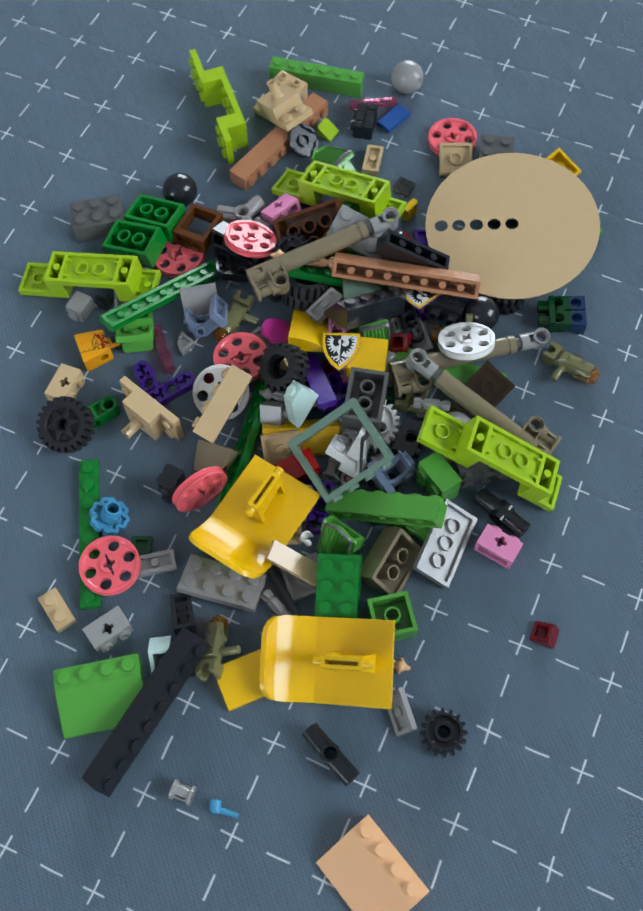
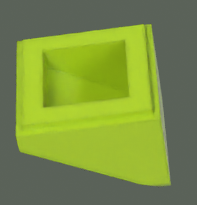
M324 118L317 126V136L329 142L339 133L337 127L328 118Z

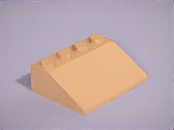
M369 814L316 862L352 911H409L430 892Z

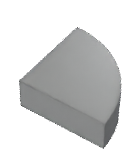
M184 332L178 337V350L184 356L196 344Z

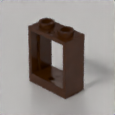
M192 203L173 230L175 243L205 254L212 245L209 243L212 229L224 221L223 214ZM195 217L211 223L203 236L187 231Z

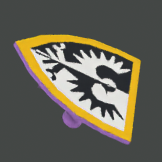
M400 287V290L407 294L406 301L417 308L419 313H424L425 306L441 295L439 293Z
M323 332L322 343L325 357L338 371L346 367L354 359L359 349L360 334Z

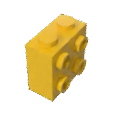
M360 337L358 352L354 359L343 368V370H347V378L350 377L351 367L385 372L389 340Z

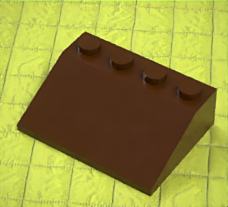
M337 197L273 220L278 241L282 240V236L288 237V233L293 234V236L295 233L300 234V236L303 235L306 237L305 240L310 242L325 237L342 204H344L343 201ZM344 248V249H342V250H340V251H337V252H338V253H342V252L348 251L349 249H348V248ZM335 253L325 256L324 258L334 256Z

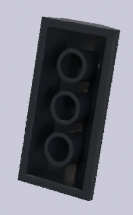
M390 286L387 289L376 290L369 294H361L358 297L346 298L343 301L336 302L324 311V315L344 330L353 329L404 314L407 294L400 290L399 287Z

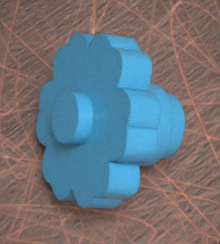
M103 497L101 502H94L89 511V516L91 517L90 525L96 532L102 531L105 536H116L118 531L126 529L130 521L127 515L129 509L125 506L124 502H116L114 497Z

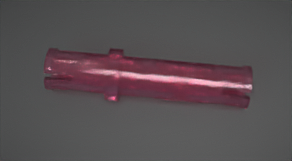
M397 96L371 99L363 97V99L349 100L350 111L355 108L358 109L360 102L377 104L378 108L398 105Z
M154 324V341L158 350V359L162 362L164 372L169 374L176 369L172 360L173 355L167 346L161 324Z

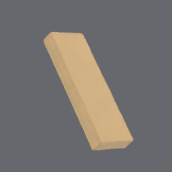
M272 540L264 559L312 586H316L317 563L280 542Z

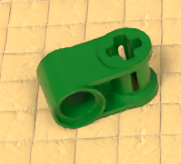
M106 396L87 406L92 410L91 414L95 417L92 420L95 422V426L92 429L101 427L103 424L117 418L121 413L117 401L112 396Z

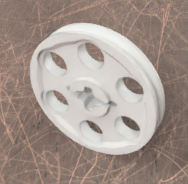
M460 322L449 325L441 330L438 335L439 350L447 357L456 360L480 359L490 354L495 346L494 332L487 326L474 322Z
M224 364L212 365L204 369L197 376L193 386V399L202 414L204 411L201 409L206 401H200L198 393L202 390L206 391L208 394L207 400L211 401L214 396L211 393L217 383L219 384L220 382L221 384L223 371L227 366L229 368L231 366ZM207 373L214 375V381L211 384H207L204 381V376ZM247 386L238 402V410L232 412L229 419L238 416L245 409L249 400V386Z

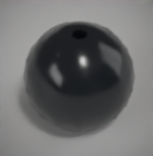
M176 172L168 176L163 183L162 191L165 200L182 203L187 207L197 197V185L193 178L186 173Z
M478 296L477 299H469L466 303L462 319L465 322L466 313L473 314L472 322L492 329L499 320L500 312L498 305L491 298Z

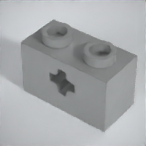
M119 606L111 609L82 629L99 654L108 652L115 643L120 640H126L135 631ZM111 628L112 633L108 634L107 630Z

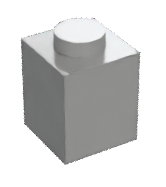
M76 291L65 308L72 320L85 323L95 309V304L91 296Z
M267 400L260 404V423L282 425L288 421L285 402Z

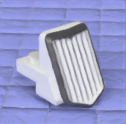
M362 427L353 443L347 437L335 434L325 451V454L341 462L338 469L352 478L366 470L368 431Z

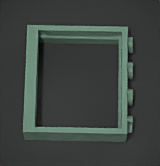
M351 398L287 442L326 503L332 501L334 504L342 499V493L347 490L349 492L354 491L360 487L358 484L363 479L366 482L376 476L375 471L380 468L382 470L387 469L393 464L392 460L395 459L356 398ZM351 410H354L384 455V458L329 494L299 446Z

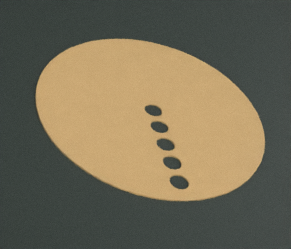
M501 153L473 160L450 174L437 188L431 198L426 214L425 228L429 247L450 256L448 270L480 275L479 294L500 299H527L553 292L572 281L582 272L596 250L600 234V218L595 200L588 188L576 175L562 165L531 154ZM492 219H496L501 223V226L496 230L488 227V222ZM508 219H515L519 225L515 229H509L505 223ZM473 220H480L483 223V227L480 230H473L470 227V223ZM439 221H444L448 227L445 231H438L435 229V224ZM455 221H463L465 228L461 231L453 229L452 224Z

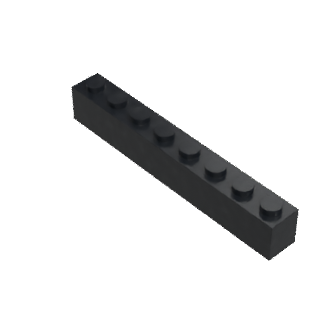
M183 627L81 777L92 789L107 797L111 796L210 647V644Z

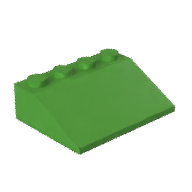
M138 653L53 670L55 695L64 739L112 730L116 727L145 684L143 659Z

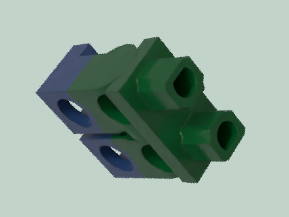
M548 296V300L538 301L537 313H546V315L538 316V327L547 328L549 333H553V331H573L576 334L584 335L587 326L585 296Z

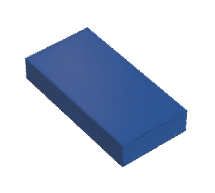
M398 104L377 121V126L390 133L410 116V111Z

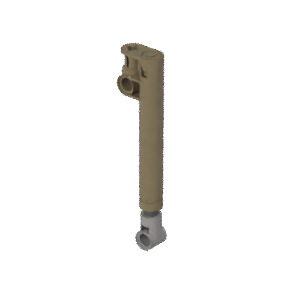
M393 207L386 208L383 214L368 219L367 223L361 221L356 223V225H351L246 269V275L258 301L261 302L262 298L271 294L283 295L288 293L290 282L287 272L359 243L361 240H366L370 237L369 234L373 233L375 235L387 229L395 230L398 227L399 220L397 209Z
M538 328L534 332L517 335L516 338L513 335L495 339L493 351L487 356L476 360H456L447 357L441 351L428 353L427 357L439 366V370L506 356L507 354H515L518 349L520 351L541 349L550 340V333L545 328ZM413 357L414 361L419 362L416 357ZM406 358L388 362V372L397 398H400L401 394L410 392L412 394H423L427 392L433 383L431 378L428 380L419 372L409 370L405 364ZM419 380L425 381L426 386H422Z
M413 349L406 358L405 364L409 370L419 372L428 380L431 378L435 382L433 384L435 387L440 388L443 393L475 417L477 415L549 455L552 454L562 439L561 435L556 436L550 432L544 420L539 416H532L520 427L456 377L451 376L448 371L444 370L442 372L439 370V366L427 357L423 349ZM413 357H416L419 362L414 361Z

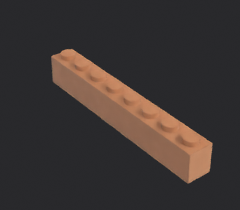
M315 93L309 95L302 103L312 108L313 114L299 124L304 123L312 128L315 127L322 118L327 116L328 101ZM276 126L229 170L231 182L245 191L252 187L261 176L265 175L268 169L274 166L290 150L287 141L289 131Z
M338 252L335 253L332 277L471 299L478 298L481 284L480 275Z

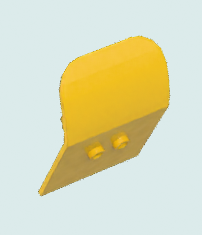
M255 455L213 514L201 526L195 529L188 538L193 545L235 572L255 579L263 575L273 565L264 559L271 541L276 540L287 546L321 495L285 473L281 467H275Z
M294 615L273 616L266 622L262 631L259 684L263 695L269 700L278 702H305L392 709L395 620Z

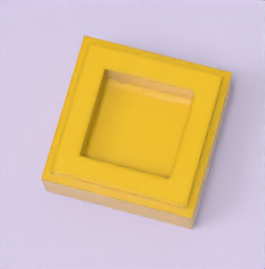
M413 198L407 203V208L401 218L405 222L417 213L418 201Z

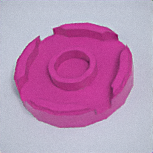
M266 319L261 327L262 336L264 338L267 337L272 344H288L291 324L281 319Z

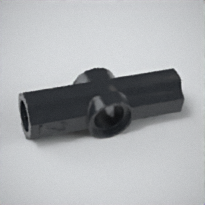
M485 487L477 493L473 500L489 513L490 519L495 524L503 525L518 538L522 537L531 525L515 512L514 507L508 501L500 500Z
M316 722L302 734V737L319 755L323 763L332 770L345 787L360 774L340 751L338 745L332 742ZM326 750H335L337 756L331 760L327 759L324 756Z

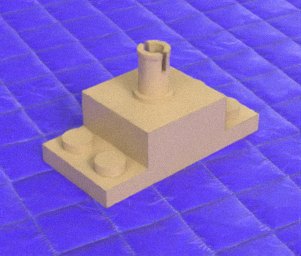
M275 79L267 82L270 91L256 100L257 105L253 107L256 114L286 131L291 130L313 114L312 108L302 103L299 92L282 83L278 85Z
M126 376L119 380L122 387L121 391L125 395L122 404L130 420L121 429V432L128 439L139 429L143 430L155 441L164 432L170 438L175 437L178 441L184 437L178 417Z

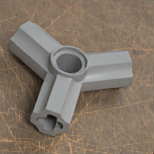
M257 195L253 196L244 205H238L237 207L218 205L217 211L223 214L224 221H252V218L265 207V202Z

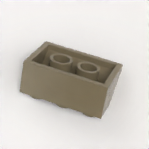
M385 526L362 564L361 580L368 587L382 595L401 592L414 570L412 568L421 547L401 527Z

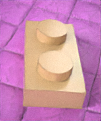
M367 145L362 166L363 174L378 176L384 152L383 146Z
M56 587L38 598L58 633L77 622Z

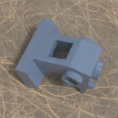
M215 293L210 297V311L207 314L196 315L186 307L183 322L184 324L187 323L189 332L193 333L196 339L208 336L217 327L223 328L228 324V304Z
M399 450L398 454L394 456L395 459L392 460L393 464L387 469L382 470L380 468L375 471L376 476L371 480L379 491L393 493L395 492L394 487L404 481L408 482L415 477L417 469L414 465H416V462L406 451L402 453ZM371 461L366 464V469L375 464V462ZM397 470L400 475L391 480L387 474Z

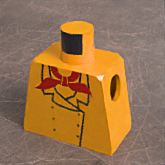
M101 329L74 335L88 372L112 360L114 357L111 349L121 345L120 343L116 344L115 336L106 338L104 331Z

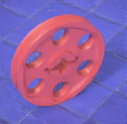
M458 118L442 119L430 128L428 145L432 152L439 156V143H466L465 140L470 139L473 141L471 143L472 150L474 151L477 142V132L465 120ZM448 125L451 128L445 129L443 126ZM460 128H465V129H467V130H466V131H460L459 129H460ZM438 134L441 137L434 138L433 135Z
M250 220L234 221L227 225L224 234L225 244L239 255L249 258H264L275 251L276 235L271 229L261 223Z
M167 241L164 247L167 252L160 254L155 263V268L160 270L161 274L166 277L176 278L202 265L205 254L179 244L174 245L172 242ZM193 257L199 258V260L196 262L190 261V259ZM163 263H169L168 267H161ZM183 266L186 268L184 271H177L179 267Z
M246 332L230 334L217 344L213 354L214 365L224 364L231 366L233 364L243 371L248 370L252 376L251 383L261 377L258 374L260 366L255 365L254 361L260 359L261 354L264 355L263 350L267 347L254 334ZM237 339L242 341L241 345L234 346L232 344V342ZM256 343L259 345V348L252 350L249 348L250 345ZM227 351L229 354L226 357H220L219 353Z
M218 466L202 469L181 483L173 494L172 502L180 512L198 509L213 500L223 490L228 477L223 469Z
M104 536L94 540L85 548L79 560V574L82 581L92 592L103 596H114L125 592L136 582L141 571V558L136 547L129 540L120 536ZM111 543H119L117 550L110 551L108 549ZM93 550L100 551V555L96 559L89 557ZM127 553L135 555L131 562L124 561V556ZM106 556L108 557L109 561L113 564L112 570L114 572V575L112 574L111 570L107 567L108 561L106 559ZM89 569L96 570V575L93 578L85 576ZM122 573H131L130 579L128 581L120 580ZM110 580L112 582L111 587L105 590L102 589V582Z

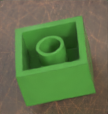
M434 452L419 462L416 483L427 492V495H438L442 499L447 498L450 501L458 496L462 479L440 453Z
M407 590L367 599L366 608L369 619L395 620L394 642L417 637L418 627Z

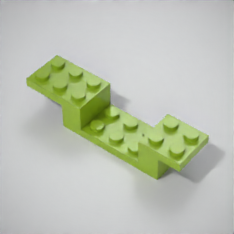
M189 50L190 58H188L190 68H192L190 74L192 80H195L196 90L200 91V101H204L206 108L222 104L223 108H226V115L217 117V125L214 127L217 136L219 135V137H216L218 146L222 147L223 159L227 160L228 165L234 164L233 151L249 147L245 119L223 66L204 71L196 50Z
M316 160L312 162L305 173L287 168L271 188L274 195L282 196L287 193L298 198L299 202L311 206L317 205L325 194L359 204L360 213L370 219L383 214V211L389 207L397 209L400 218L407 208L406 201L391 197L390 181Z
M53 251L49 263H27L18 292L20 295L70 298L73 286L114 289L119 301L128 302L158 287L161 272L160 270L143 269L137 256Z
M433 405L428 407L417 442L466 468L481 461L520 483L518 496L548 512L554 510L563 476L557 474L560 460L478 415L464 423Z

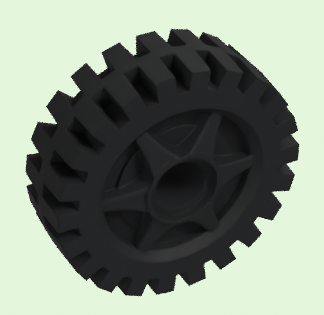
M68 396L55 397L53 401L49 400L46 402L47 406L43 405L41 408L43 412L38 414L41 417L40 420L36 421V424H39L36 430L40 432L38 437L42 439L41 442L47 448L60 453H75V451L82 450V447H86L88 445L87 441L92 439L90 435L95 432L92 429L95 426V422L92 421L95 417L91 414L92 410L87 407L88 405ZM67 421V422H68V425H67V428L65 429V428H64V424H65V422Z

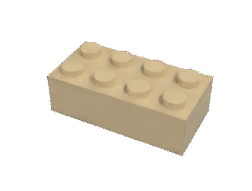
M233 364L230 368L228 366L225 368L221 375L223 378L221 384L217 383L211 392L214 396L211 401L206 400L201 409L204 413L201 418L197 416L192 424V427H194L192 432L211 443L216 441L252 380L250 374Z

